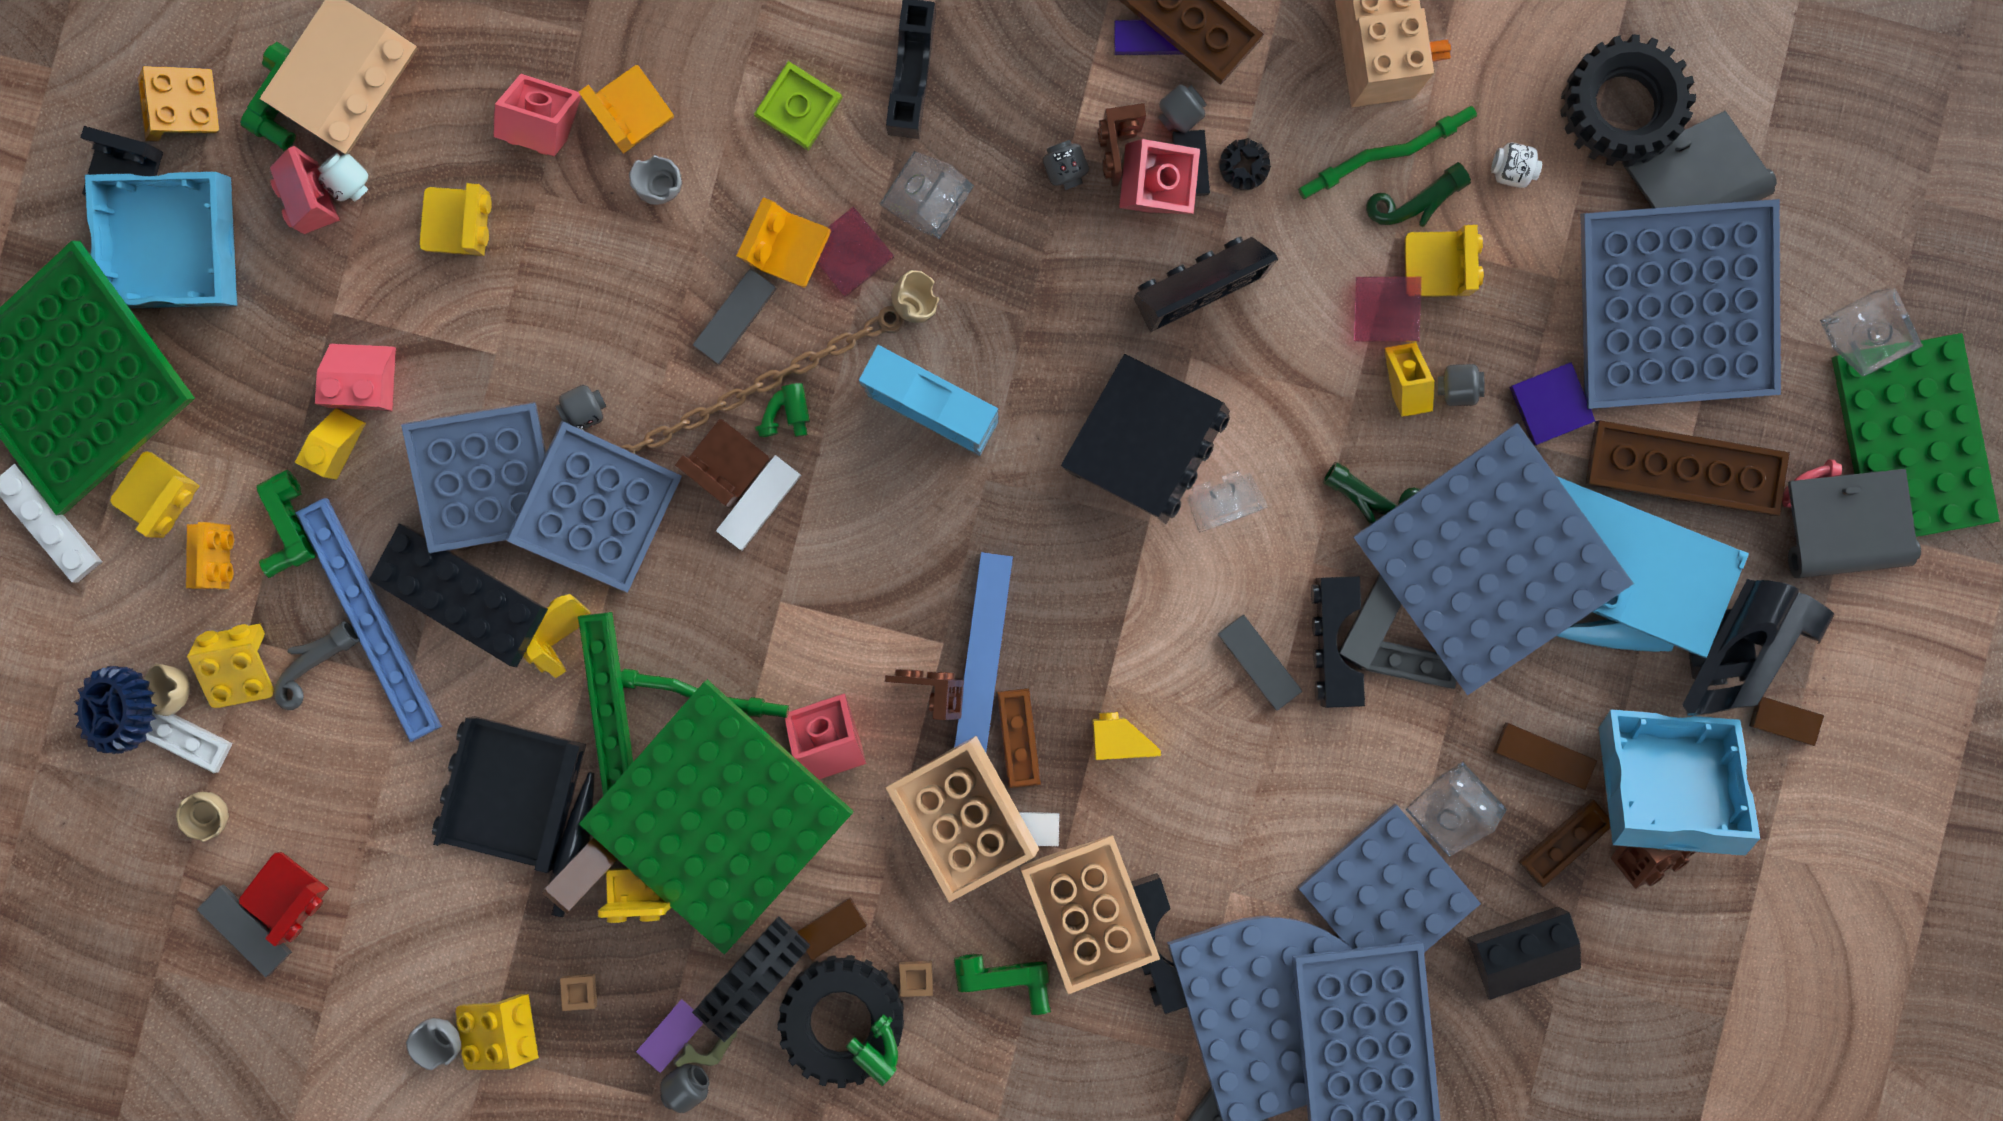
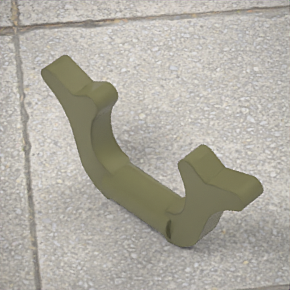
M737 1030L725 1042L719 1038L713 1049L707 1054H699L693 1049L691 1044L685 1043L683 1053L674 1060V1065L680 1067L687 1063H699L707 1066L718 1064L736 1037Z

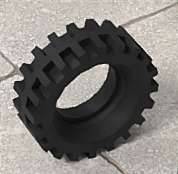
M1632 34L1628 41H1622L1620 35L1613 37L1606 45L1603 42L1597 44L1591 53H1587L1567 80L1568 84L1561 96V99L1565 100V104L1560 110L1561 117L1568 118L1569 123L1564 128L1566 133L1574 132L1578 137L1574 143L1578 149L1583 145L1587 146L1592 150L1588 157L1593 160L1599 155L1606 157L1605 165L1613 166L1617 161H1624V167H1630L1639 160H1642L1643 164L1650 161L1658 153H1663L1685 130L1684 126L1691 120L1693 112L1689 110L1696 102V94L1689 93V88L1695 82L1693 76L1684 77L1682 71L1687 66L1684 59L1676 63L1670 57L1675 51L1669 46L1665 51L1656 48L1658 39L1651 38L1645 44L1640 42V35ZM1614 77H1628L1639 81L1648 89L1654 100V112L1649 123L1637 130L1628 131L1609 124L1601 116L1597 108L1596 97L1602 84Z
M778 916L692 1013L725 1042L788 974L810 947V944Z
M836 955L829 956L827 960L819 963L816 961L804 972L801 971L789 987L779 1009L780 1018L777 1023V1030L781 1033L782 1050L786 1049L790 1056L789 1063L792 1067L795 1064L803 1070L802 1076L806 1079L812 1076L820 1080L819 1085L826 1087L828 1082L838 1084V1088H845L848 1083L856 1082L857 1086L863 1084L865 1079L870 1077L852 1060L855 1055L850 1051L837 1052L824 1047L816 1039L812 1031L811 1015L814 1007L822 998L832 993L846 992L857 996L865 1003L871 1015V1027L882 1014L887 1018L890 1016L893 1019L890 1027L893 1031L897 1047L899 1046L904 1026L903 1001H900L899 990L896 984L892 985L887 978L888 974L883 969L879 971L873 967V962L867 959L865 962L859 961L852 955H847L846 958H836ZM870 1030L869 1036L862 1044L864 1045L868 1042L884 1056L885 1048L882 1036L880 1035L876 1039L873 1036L874 1033Z

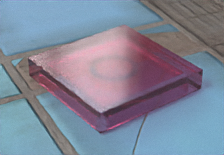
M853 206L828 227L831 233L817 264L842 295L847 297L894 259V255Z
M1356 277L1354 342H1419L1422 277Z

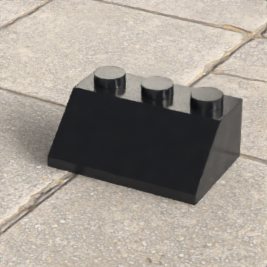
M1555 907L1467 937L1489 1000L1581 969V950L1578 935L1570 912L1560 907Z

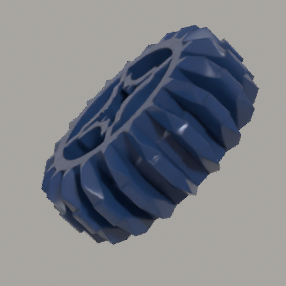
M107 666V668L92 671L90 677L84 678V687L78 689L80 698L74 701L78 705V711L73 715L78 716L79 722L76 728L82 729L81 739L88 740V747L95 748L97 752L122 754L138 748L140 743L146 741V734L153 731L150 722L157 719L152 715V710L157 705L153 704L151 700L155 692L148 690L150 681L144 680L142 673L134 671L133 668Z

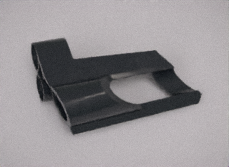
M1747 579L1682 704L1687 716L1705 715L1735 708L1757 706L1798 637L1802 635L1818 641L1817 644H1819L1835 615L1834 612L1811 596L1800 593L1799 589L1795 586L1770 580L1754 581ZM1743 638L1762 646L1743 684L1729 688L1707 690L1727 650L1735 642Z

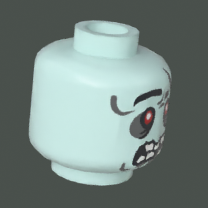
M336 152L318 168L321 173L319 175V183L337 201H345L351 198L355 202L368 190L364 185L368 180V173L350 154L340 156Z

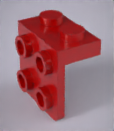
M277 852L270 857L240 896L239 903L272 929L265 939L276 947L287 941L291 943L297 938L304 928L302 926L303 922L323 904L322 898L329 888L287 855Z

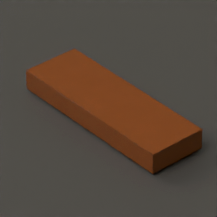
M1029 688L997 692L1009 788L1041 785Z

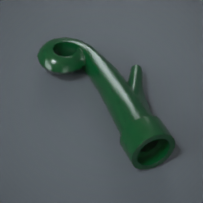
M1457 162L1444 170L1442 176L1398 209H1396L1390 195L1376 193L1369 198L1366 204V211L1368 216L1380 225L1397 224L1423 212L1419 225L1424 227L1436 209L1449 196L1471 184V178L1464 166ZM1384 202L1387 206V213H1380L1377 210L1376 204Z
M1338 462L1333 463L1323 480L1324 485L1335 491L1338 490L1348 497L1360 509L1370 524L1375 522L1371 509L1385 515L1421 490L1415 487L1406 489L1401 494L1397 505L1349 472L1347 467Z

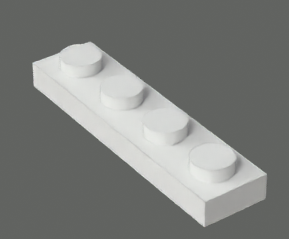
M13 464L0 475V497L71 582H79L103 562L64 515H55L19 464Z

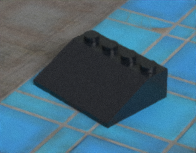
M1242 237L1235 238L1224 245L1225 250L1215 255L1213 251L1204 253L1195 259L1197 264L1187 269L1184 265H1180L1167 272L1168 278L1158 283L1155 279L1143 283L1138 287L1139 292L1135 294L1134 301L1151 333L1264 278L1278 261L1276 253L1253 237L1244 241Z

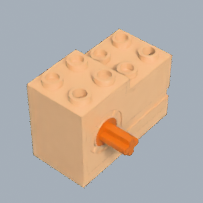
M1335 0L1351 108L1414 99L1433 76V61L1451 58V44L1448 42V39L1429 41L1425 9L1421 8L1420 0Z

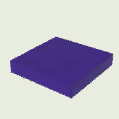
M1572 362L1509 387L1534 446L1595 422L1591 409H1587V399Z

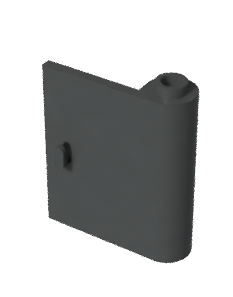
M1726 111L1684 130L1663 153H1658L1650 161L1643 164L1642 160H1639L1633 166L1625 167L1652 208L1760 201L1774 194L1777 184L1773 171L1765 167Z
M1906 469L1788 482L1797 546H1793L1789 550L1788 565L1794 578L1914 566L1917 559L1920 558L1921 547L1915 535Z

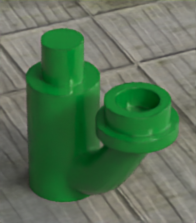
M803 383L782 386L781 390L777 391L770 399L761 425L755 427L759 437H769L778 434L777 428H779V423H773L782 405L785 407L788 426L793 425L795 437L808 435L806 423L810 422Z
M884 1014L870 1028L876 1039L880 1035L882 1036L885 1048L884 1056L868 1042L863 1045L855 1037L846 1045V1048L855 1055L852 1060L881 1086H884L897 1070L896 1066L898 1063L897 1044L890 1027L893 1019L890 1016L887 1018Z

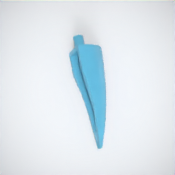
M1610 619L1575 623L1557 635L1561 638L1589 645L1621 650L1670 652L1674 647L1672 644Z

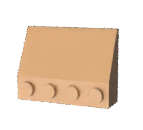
M325 0L259 99L343 154H349L417 52V46L348 1Z
M977 736L952 748L885 787L949 903L1034 858L1039 851L1035 840Z
M1113 835L1056 852L1021 865V872L1068 994L1160 959Z

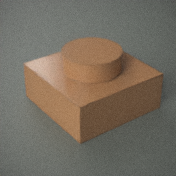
M932 961L900 962V997L933 996Z
M595 974L563 976L560 978L562 1011L595 1009L597 1007Z

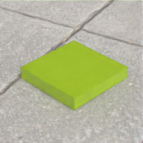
M788 61L755 111L754 116L809 151L843 97L834 89Z

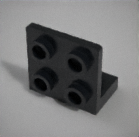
M83 126L80 138L93 144L91 149L94 150L87 175L134 174L139 176H157L163 156L161 150L145 142ZM85 185L82 191V194L84 196H86Z

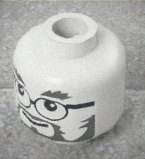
M1513 142L1507 143L1503 149H1497L1493 158L1491 173L1495 174L1496 181L1500 184L1525 188L1532 179L1537 180L1539 178L1542 161H1538V153L1535 148Z

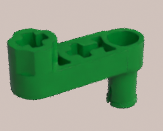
M275 42L265 50L262 61L263 67L271 72L247 106L240 124L255 136L264 137L279 146L283 151H286L294 144L296 135L273 121L279 111L259 99L291 52L289 48L279 42Z
M285 470L258 484L256 487L257 492L284 544V549L265 559L259 560L263 573L268 578H272L293 565L298 567L316 558V554L290 500L302 495L300 484L289 470Z
M965 954L954 958L959 992H974L1025 985L1028 986L1031 1015H1042L1051 1012L1047 983L1050 982L1046 961L984 968L982 954Z

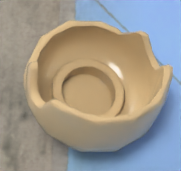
M911 270L896 282L891 292V300L896 312L902 319L911 323H924L935 314L939 297H935L933 294L934 280L922 271Z
M155 664L148 670L144 680L150 681L148 688L155 692L151 698L152 703L157 705L153 708L154 713L163 716L175 714L185 705L189 697L190 682L187 675L178 668L162 664Z
M197 792L181 801L177 809L176 818L179 829L187 837L205 842L221 834L225 829L229 814L227 805L220 796L211 792Z

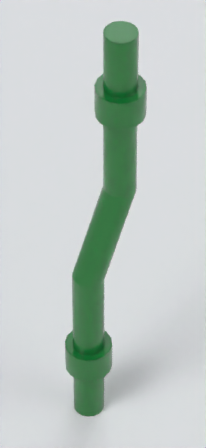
M1469 106L1452 117L1445 116L1436 122L1435 127L1407 143L1365 149L1334 168L1328 167L1318 173L1319 177L1298 189L1299 194L1305 200L1324 188L1328 190L1339 184V179L1368 162L1410 156L1441 137L1446 139L1457 132L1458 127L1477 117V112L1473 106Z
M626 668L621 671L623 688L636 689L638 686L667 690L690 698L698 689L675 678L639 674L638 670ZM728 697L751 717L761 718L763 715L787 718L789 714V705L768 703L763 698L751 697L749 700Z

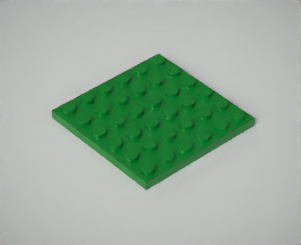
M70 241L0 307V439L55 515H63L195 399L81 241Z
M707 679L579 824L665 902H670V907L725 955L854 811Z

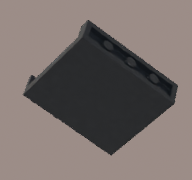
M1124 354L1064 458L1061 467L1069 474L1102 488L1157 517L1162 523L1167 524L1169 519L1174 518L1181 507L1180 500L1186 489L1189 490L1194 485L1198 476L1196 471L1200 464L1210 457L1214 448L1213 441L1219 432L1222 433L1226 429L1230 420V410L1224 402Z
M477 716L467 717L465 722H461L457 731L456 739L460 742L457 753L452 755L449 762L448 771L452 773L449 785L446 784L441 793L440 803L443 804L441 816H437L433 824L432 835H435L433 845L448 844L535 866L534 870L544 873L552 871L564 834L586 744Z

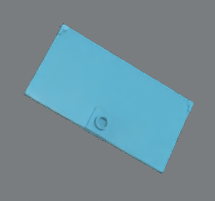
M1557 477L1634 583L1594 610L1593 613L1707 658L1749 553Z

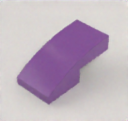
M681 999L636 1053L656 1071L661 1073L683 1048L684 1044L702 1026L703 1022L692 1013L694 1010Z

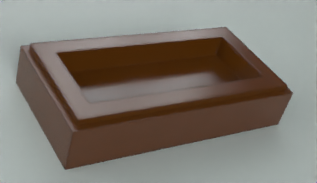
M1762 697L1754 708L1749 727L1815 746L1824 715Z
M850 897L796 932L810 944L806 952L813 961L865 928L867 923Z

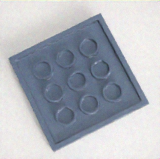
M536 402L401 424L428 552L433 553L506 540L546 454Z
M561 421L506 541L628 593L682 476Z
M1396 804L1387 809L1297 887L1342 941L1352 949L1420 941L1423 943L1424 952H1426L1481 904Z

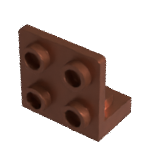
M1144 103L1105 109L1103 120H1099V128H1097L1099 146L1106 149L1104 160H1102L1105 179L1110 178L1111 187L1118 186L1122 174L1116 136H1118V139L1124 140L1134 138L1138 132H1142L1146 119Z
M719 419L689 457L682 455L675 466L722 504L732 508L769 462L770 457L723 419Z
M895 669V675H885V682L935 686V692H931L929 698V710L933 712V719H961L964 680L954 679L955 673L927 672V677H923L922 670Z
M1619 846L1612 855L1611 860L1632 886L1637 889L1646 883L1649 887L1655 885L1666 876L1664 872L1670 868L1674 872L1680 870L1690 862L1689 857L1696 852L1668 849L1662 852L1661 849Z

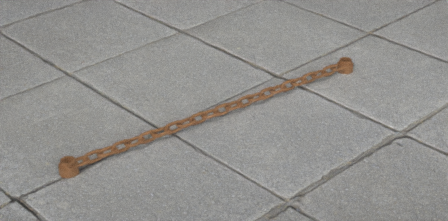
M894 306L884 307L878 316L864 324L862 330L854 334L843 333L831 339L827 344V348L817 353L813 351L805 352L791 361L790 367L780 372L770 370L758 376L754 381V385L744 390L733 389L721 395L717 400V404L707 409L703 407L695 408L681 417L680 423L670 428L660 426L648 432L644 437V441L634 446L626 444L620 448L627 449V451L634 454L646 447L649 449L658 448L669 442L673 433L683 428L685 430H693L705 424L709 419V415L716 411H730L742 405L746 400V396L756 391L759 393L768 392L779 386L783 377L791 373L803 374L815 368L819 363V359L828 354L837 356L852 349L856 340L866 335L875 337L883 332H898L904 324V319L898 315ZM892 313L896 315L897 318L893 324L885 322L887 314ZM878 321L881 329L872 332L873 327L869 326ZM848 337L846 342L850 344L835 351L837 347L832 344ZM811 356L809 360L813 363L798 370L800 365L796 363ZM774 375L773 380L777 381L762 388L763 383L760 381ZM738 393L736 398L740 400L725 407L727 402L723 400ZM700 412L699 416L703 419L689 426L690 420L686 419ZM663 431V436L667 437L652 444L654 441L650 437ZM474 546L457 548L456 550L466 551L470 550Z

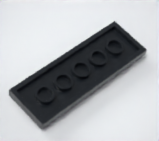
M400 523L369 578V581L507 665L516 668L548 610L546 607L449 550L429 553L425 536Z

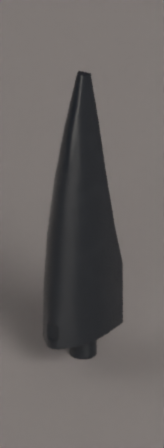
M588 772L568 819L549 884L589 843L590 834L579 823L593 808L594 773ZM555 903L553 904L551 915L564 917L565 912Z

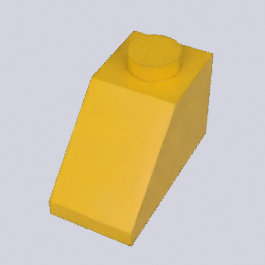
M1417 343L1386 347L1385 358L1392 396L1401 417L1433 411L1435 381Z
M335 408L309 433L294 463L322 477L337 480L366 423Z
M1118 712L1099 713V719H1092L1094 758L1096 760L1161 756V749L1126 718H1119Z

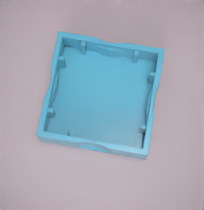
M179 172L159 176H139L134 174L85 175L87 222L91 233L90 255L129 308L237 306L231 177L218 172Z
M877 345L859 378V382L865 388L868 397L981 456L998 424L997 407L880 345Z
M1623 710L1609 711L1599 727L1613 845L1745 856L1760 840L1754 798L1747 780V756L1741 721L1738 719L1700 716L1678 718L1658 713Z

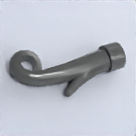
M341 622L330 630L328 635L316 641L288 649L287 652L289 654L302 655L277 680L274 696L277 704L282 709L294 710L302 704L304 698L303 691L294 682L295 680L340 651H347L359 642L353 627L348 622ZM288 689L293 692L291 700L287 697Z

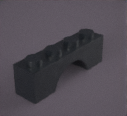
M902 0L897 63L886 120V129L890 136L920 139L936 20L935 2Z
M1360 576L1316 578V585H1311L1312 604H1317V617L1312 618L1313 636H1318V649H1314L1313 652L1314 667L1319 668L1320 681L1315 682L1316 701H1320V705L1325 708L1365 706L1364 674L1350 668L1342 660L1337 649V633L1340 625L1350 614L1361 609Z
M1158 873L1131 882L1154 944L1156 927L1160 919L1171 909ZM1157 950L1160 959L1141 967L1145 976L1151 974L1155 985L1149 988L1155 1007L1161 1005L1164 1014H1168L1188 1006L1173 962L1163 957Z

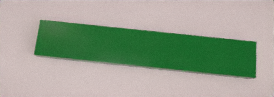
M613 612L578 616L603 796L633 763Z

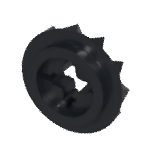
M1250 138L1233 141L1225 147L1220 157L1219 168L1223 179L1230 186L1240 190H1250L1258 187L1265 181L1271 168L1269 153L1263 148L1261 143L1252 141ZM1241 153L1247 160L1257 159L1250 166V174L1244 167L1233 169L1240 163Z

